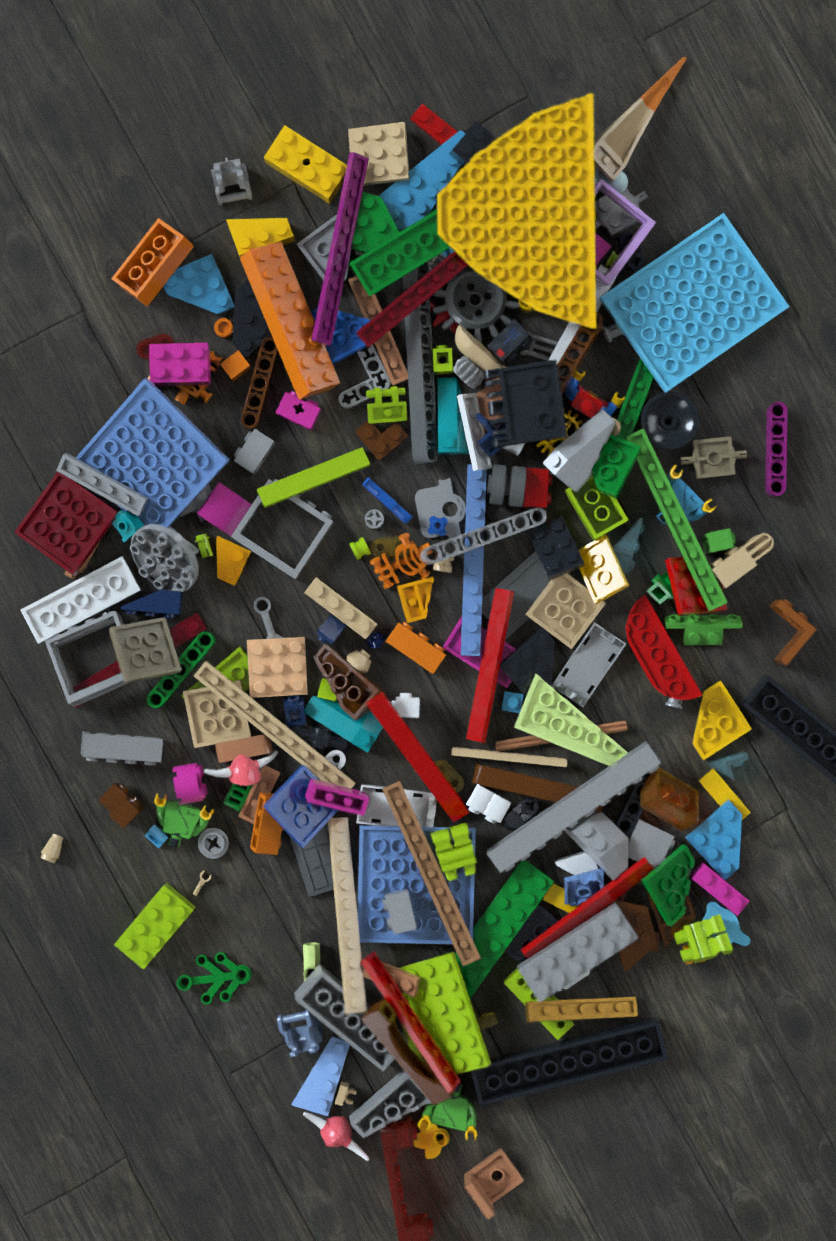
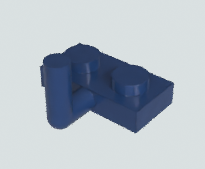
M478 413L476 419L486 428L488 433L477 443L487 456L491 458L501 449L493 448L492 440L501 437H492L491 432L506 429V423L494 427L490 425V421L483 414Z

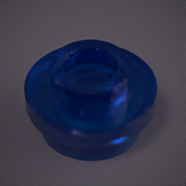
M372 633L367 638V642L372 648H380L385 646L386 636H383L382 633Z

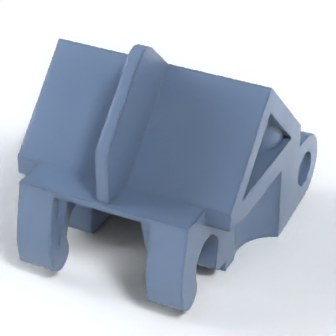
M306 1009L305 1012L277 1016L279 1032L285 1036V1042L289 1049L292 1048V1052L289 1054L290 1057H296L300 1052L304 1051L315 1053L319 1050V1043L322 1042L323 1024ZM305 1019L307 1021V1024L294 1027L289 1024Z

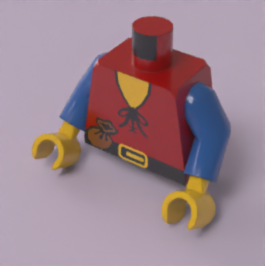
M577 371L565 390V395L572 407L590 418H593L602 409L611 416L617 408L621 407L625 397L622 399L618 398V392H616L611 402L608 403L579 384L585 375V371L582 374Z

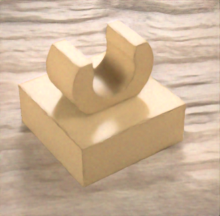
M341 1081L335 1104L342 1106L345 1101L347 1104L352 1105L354 1100L349 1099L347 1095L350 1093L356 1095L357 1091L353 1088L348 1089L349 1083Z

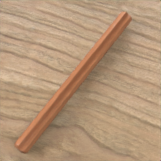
M626 721L597 725L605 734L627 731ZM531 735L496 741L495 747L496 751H505L551 742Z

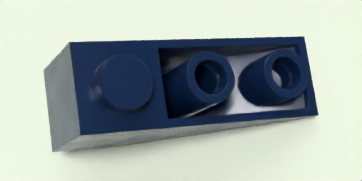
M160 590L123 605L121 609L126 610V614L137 615L138 611H144L146 616H157V613H164V617L176 618V614L181 615L183 592Z

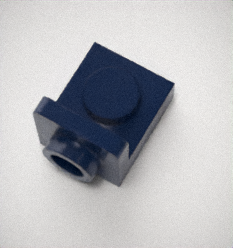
M292 695L284 698L287 727L306 725L303 696Z

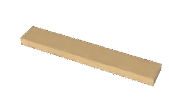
M453 747L451 755L567 767V760L565 758Z

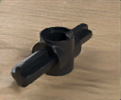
M294 726L292 730L303 740L309 741L308 744L312 747L326 750L329 746L346 750L348 740L333 736L330 730L314 727L312 730Z

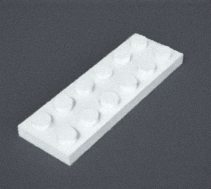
M122 556L21 609V612L37 643L40 644L53 637L54 634L67 630L141 591L125 558Z

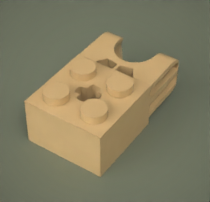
M769 534L756 535L740 547L735 546L724 553L726 557L723 559L717 558L709 564L721 589L727 588L757 566L755 561L773 548L774 541Z

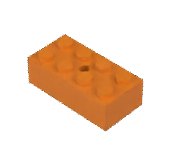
M158 218L111 279L123 290L148 307L194 246L185 236Z

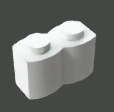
M479 784L476 785L466 803L469 806L468 810L477 815L479 812L486 815L485 819L493 824L496 821L501 823L511 804L507 799Z

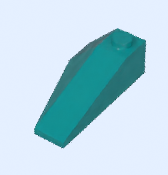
M437 378L438 454H469L457 396L462 394L457 378Z
M312 696L305 707V714L367 753L383 728L372 711L355 721L340 707L339 701Z

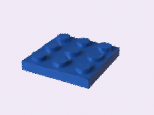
M301 765L263 805L265 810L301 848H304L338 811V809L307 801L305 795L310 779H318L305 765Z

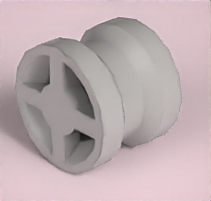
M370 510L365 515V523L371 529H378L384 523V516L379 510Z

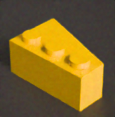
M287 218L226 219L240 258L249 249L282 242V245L295 241Z

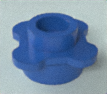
M435 516L429 518L430 527L428 528V533L444 536L447 533L445 530L448 523L447 518H436Z

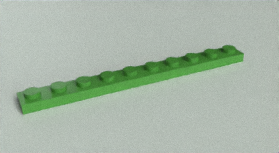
M644 429L626 436L627 441L641 446V451L636 461L708 610L711 611L726 604L727 601Z

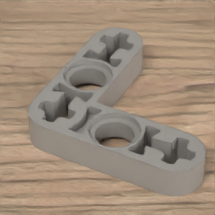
M373 345L368 351L370 356L374 354L375 357H370L366 361H364V358H367L364 351L357 352L370 379L343 391L339 395V403L345 409H350L371 399L359 394V390L363 386H367L370 390L374 388L389 389L390 379ZM371 361H376L379 364V368L376 371H371L368 368V364ZM383 371L384 374H380V377L383 381H387L385 387L377 386L376 384L379 383L377 376L372 378V375H377ZM356 390L357 397L360 400L356 401V398L350 400L351 404L349 405L346 402H342L345 395L351 397L354 395L352 391Z

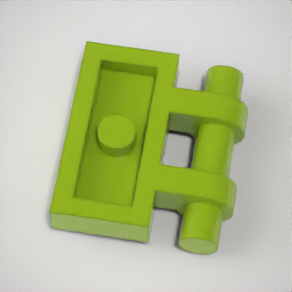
M392 386L390 389L374 388L373 390H367V398H374L375 403L367 404L368 423L407 421L406 401H399V396L405 395V388ZM391 396V402H382V397Z

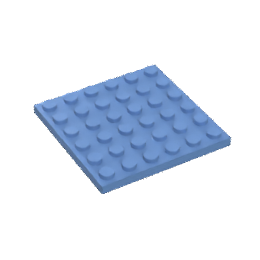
M145 378L76 457L149 498L142 514L138 518L144 526L157 524L167 528L171 526L230 461L148 378ZM119 506L124 512L127 511L123 507Z
M360 825L357 911L360 942L453 944L400 827ZM421 827L442 872L435 850L436 845L430 833L447 828L451 839L450 843L454 847L455 841L451 836L449 827ZM468 828L469 838L471 839L475 855L476 828ZM459 867L456 868L458 878L448 881L445 872H442L473 940L474 874L466 876L464 868ZM408 889L417 929L394 934L393 929L389 930L386 919L390 918L389 911H384L382 900L386 899L385 894Z

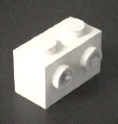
M400 693V696H396V700H392V705L401 717L419 718V697H412V693Z

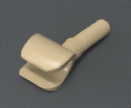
M205 870L200 873L199 884L193 892L195 896L198 895L205 882L211 880V874L207 880L202 878Z

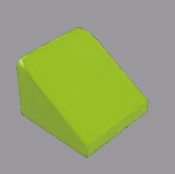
M322 678L317 697L337 701V697L330 689L327 679Z

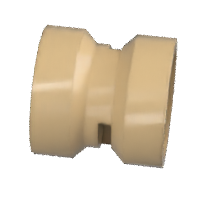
M455 556L435 563L433 570L451 573V562Z

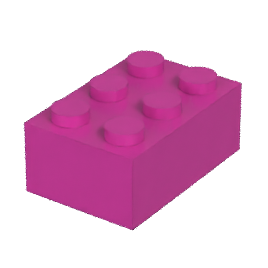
M208 343L149 344L150 381L155 386L211 385L210 346Z

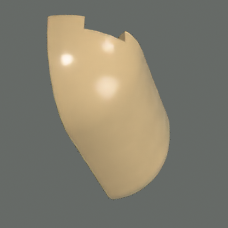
M462 325L457 327L455 334L457 348L479 369L484 372L485 370L507 367Z

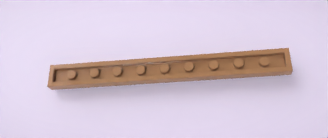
M397 781L382 788L462 965L465 966L480 959V955L401 782Z

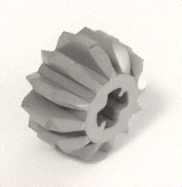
M466 356L459 359L453 366L456 375L469 387L476 388L483 382V371Z

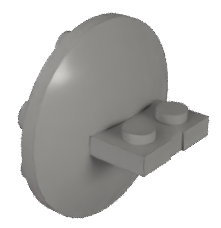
M149 524L135 532L131 540L130 550L139 569V574L142 577L147 578L159 590L184 592L194 585L199 573L195 557L200 551L198 548L184 539L171 526L167 528L157 524Z

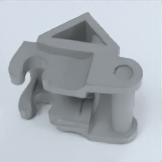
M226 157V161L213 164L214 169H211L219 206H222V203L247 198L252 200L245 163L241 164L240 159L228 161ZM239 184L240 189H246V191L221 196V193L225 192V187L229 185Z

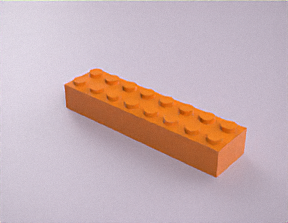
M282 242L249 249L240 260L298 399H304L331 390L340 384V381L325 345L312 341L315 321Z

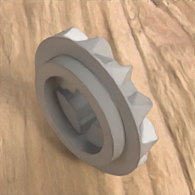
M217 828L206 829L198 839L200 852L205 857L211 859L223 856L229 846L228 836L223 830ZM218 836L217 844L220 847L214 846L209 850L211 843L206 838L213 840Z

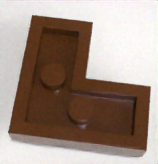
M368 421L354 431L378 461L382 460L408 438V435L397 422L392 424L382 434L373 423L370 424Z

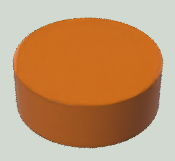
M221 318L216 321L214 330L219 337L228 338L233 334L234 326L229 319Z

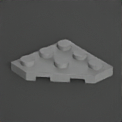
M337 214L297 243L298 248L323 281ZM348 260V265H347V270H346V275H345L344 282L347 280L349 260Z

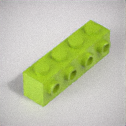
M517 967L504 980L505 985L524 1005L525 1002L538 1001ZM554 995L547 997L543 1001H552L558 999ZM573 1020L541 1021L557 1040L574 1025Z

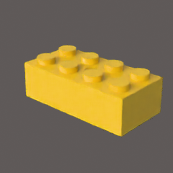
M285 125L264 156L266 164L329 204L344 182L347 168L345 163ZM310 162L308 166L304 165V163Z

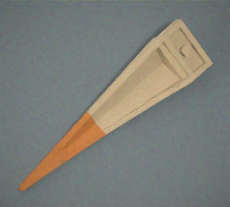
M687 57L679 60L595 140L594 165L610 182L614 181L626 167L646 126Z

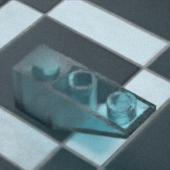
M639 518L612 547L624 575H628L629 571L633 572L635 561L632 560L633 555L638 553L640 542H637L638 536L643 534L645 526L642 523L643 518Z

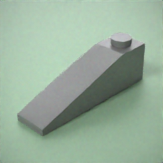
M602 409L556 447L543 464L575 492H578L590 478L592 467L595 461H598L601 448L607 442L616 421Z

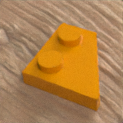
M217 536V578L236 586L251 551Z
M433 577L397 586L407 623L427 617L428 603L430 602V593L434 581Z

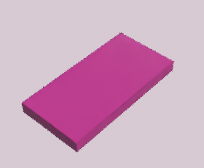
M461 616L442 648L479 671L487 630L481 627L480 656H461ZM506 642L504 643L501 662L516 650ZM500 668L497 682L508 688L512 680Z

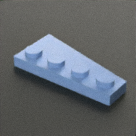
M332 1035L293 1100L292 1106L325 1116L329 1115L350 1045L343 1038Z

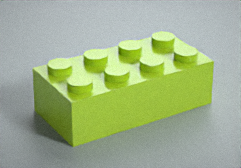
M166 883L114 945L144 970L196 907L171 885Z

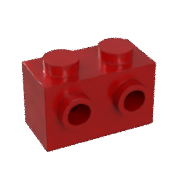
M526 468L523 508L546 509L547 505L551 504V493H548V485H552V474H549V469Z

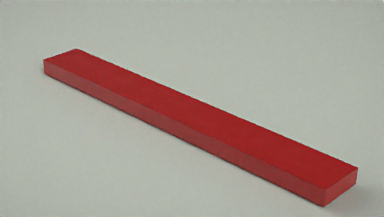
M495 588L466 739L482 743L486 741L514 597V591Z
M382 692L367 701L366 704L451 820L455 822L467 815L469 810L466 804L386 695Z
M643 857L614 881H611L522 948V953L527 958H530L590 919L639 883L654 870V867Z
M373 951L360 961L386 1001L395 1010L396 1016L448 1093L453 1091L461 1082Z

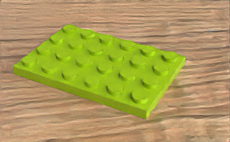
M454 952L398 967L421 977L416 996L412 997L405 993L402 994L454 1072L459 1074L489 1066L491 1062ZM402 1025L404 1034L409 1041L408 1046L419 1058L428 1064Z

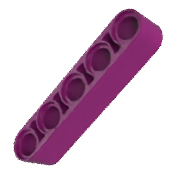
M775 402L770 405L766 413L765 489L766 493L771 497L780 496L786 490L787 407L782 402ZM773 407L780 408V416L774 415ZM773 426H778L781 429L780 435L773 433ZM773 445L780 447V454L773 453ZM773 464L779 465V474L772 471ZM773 483H777L780 486L778 493L772 490Z

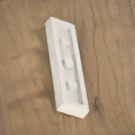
M476 393L458 395L457 399L473 471L492 468L491 459L477 443L485 435L483 425L476 419V415L480 413Z

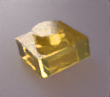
M491 1012L480 1015V1018L477 1019L480 1030L499 1024L496 1013L491 1014Z

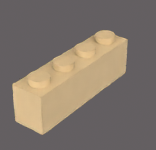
M315 578L304 592L365 639L369 637L378 625L318 578Z

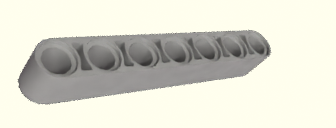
M534 508L429 546L422 550L421 560L423 563L431 565L541 525L546 521V512L542 508ZM533 513L538 514V522L533 520ZM516 519H519L521 521V528H518L515 525ZM499 525L504 528L503 535L498 532ZM482 531L487 534L486 541H483L480 537ZM464 537L470 541L469 547L464 546ZM446 544L451 545V547H452V553H451V554H449V553L446 552V550H445ZM429 550L434 552V560L428 558L427 553Z

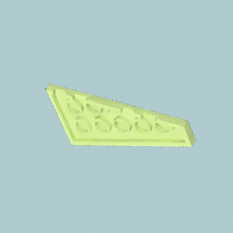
M535 674L514 728L608 766L628 754L626 750L607 736L597 725L592 723L575 706L555 691L553 687L548 685L539 675Z

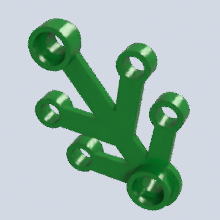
M220 951L215 955V961L218 964L225 965L232 971L224 973L212 964L205 954H199L196 958V964L203 966L212 974L195 977L183 974L177 979V987L182 991H186L192 985L214 982L209 990L201 996V1002L207 1005L212 1002L213 996L224 981L233 980L229 987L220 993V999L223 1002H228L239 984H246L250 981L252 971L246 965L237 966L227 958L225 952ZM219 954L224 956L223 961L218 960L217 956ZM199 957H204L205 963H200ZM244 971L246 976L240 977L239 972ZM182 979H188L189 984L184 985ZM225 992L228 993L229 998L224 999L222 994ZM208 995L210 1001H205L203 996Z

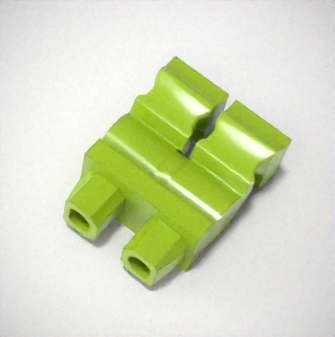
M466 823L449 827L451 836L455 841L454 847L450 843L451 839L447 828L430 833L436 845L435 850L442 872H445L448 881L458 878L456 868L459 867L464 868L466 876L476 873L474 864L476 859Z
M720 914L712 916L708 920L704 919L703 921L683 927V930L674 934L677 945L687 942L689 946L688 949L680 951L683 962L694 961V963L712 959L720 952L727 955L732 954L733 951ZM713 934H716V935H717V937H715V938H712L711 936H712Z

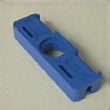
M369 477L363 482L362 486L403 523L407 524L413 518Z

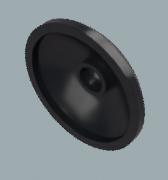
M668 391L655 395L646 403L641 414V427L644 429L649 441L663 449H677L686 445L696 434L699 425V416L695 405L688 397L678 392ZM665 419H670L671 425H666Z

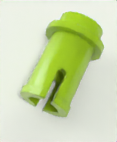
M207 533L196 536L195 540L198 543L201 558L213 555L208 540L210 537L207 536Z

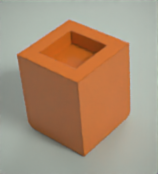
M239 350L221 363V366L233 382L251 369V366Z

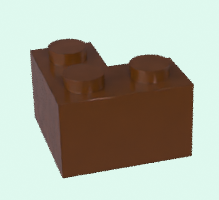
M116 782L98 801L111 812L109 816L118 825L125 828L145 808L142 806L143 802L138 797H132L128 793L129 789L123 783L118 784Z

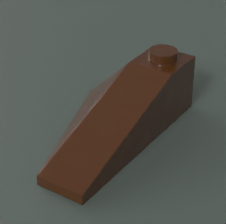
M324 644L314 656V660L323 676L327 679L330 689L337 697L340 707L355 721L371 711L366 704L367 701L382 692L385 695L387 694L329 645Z

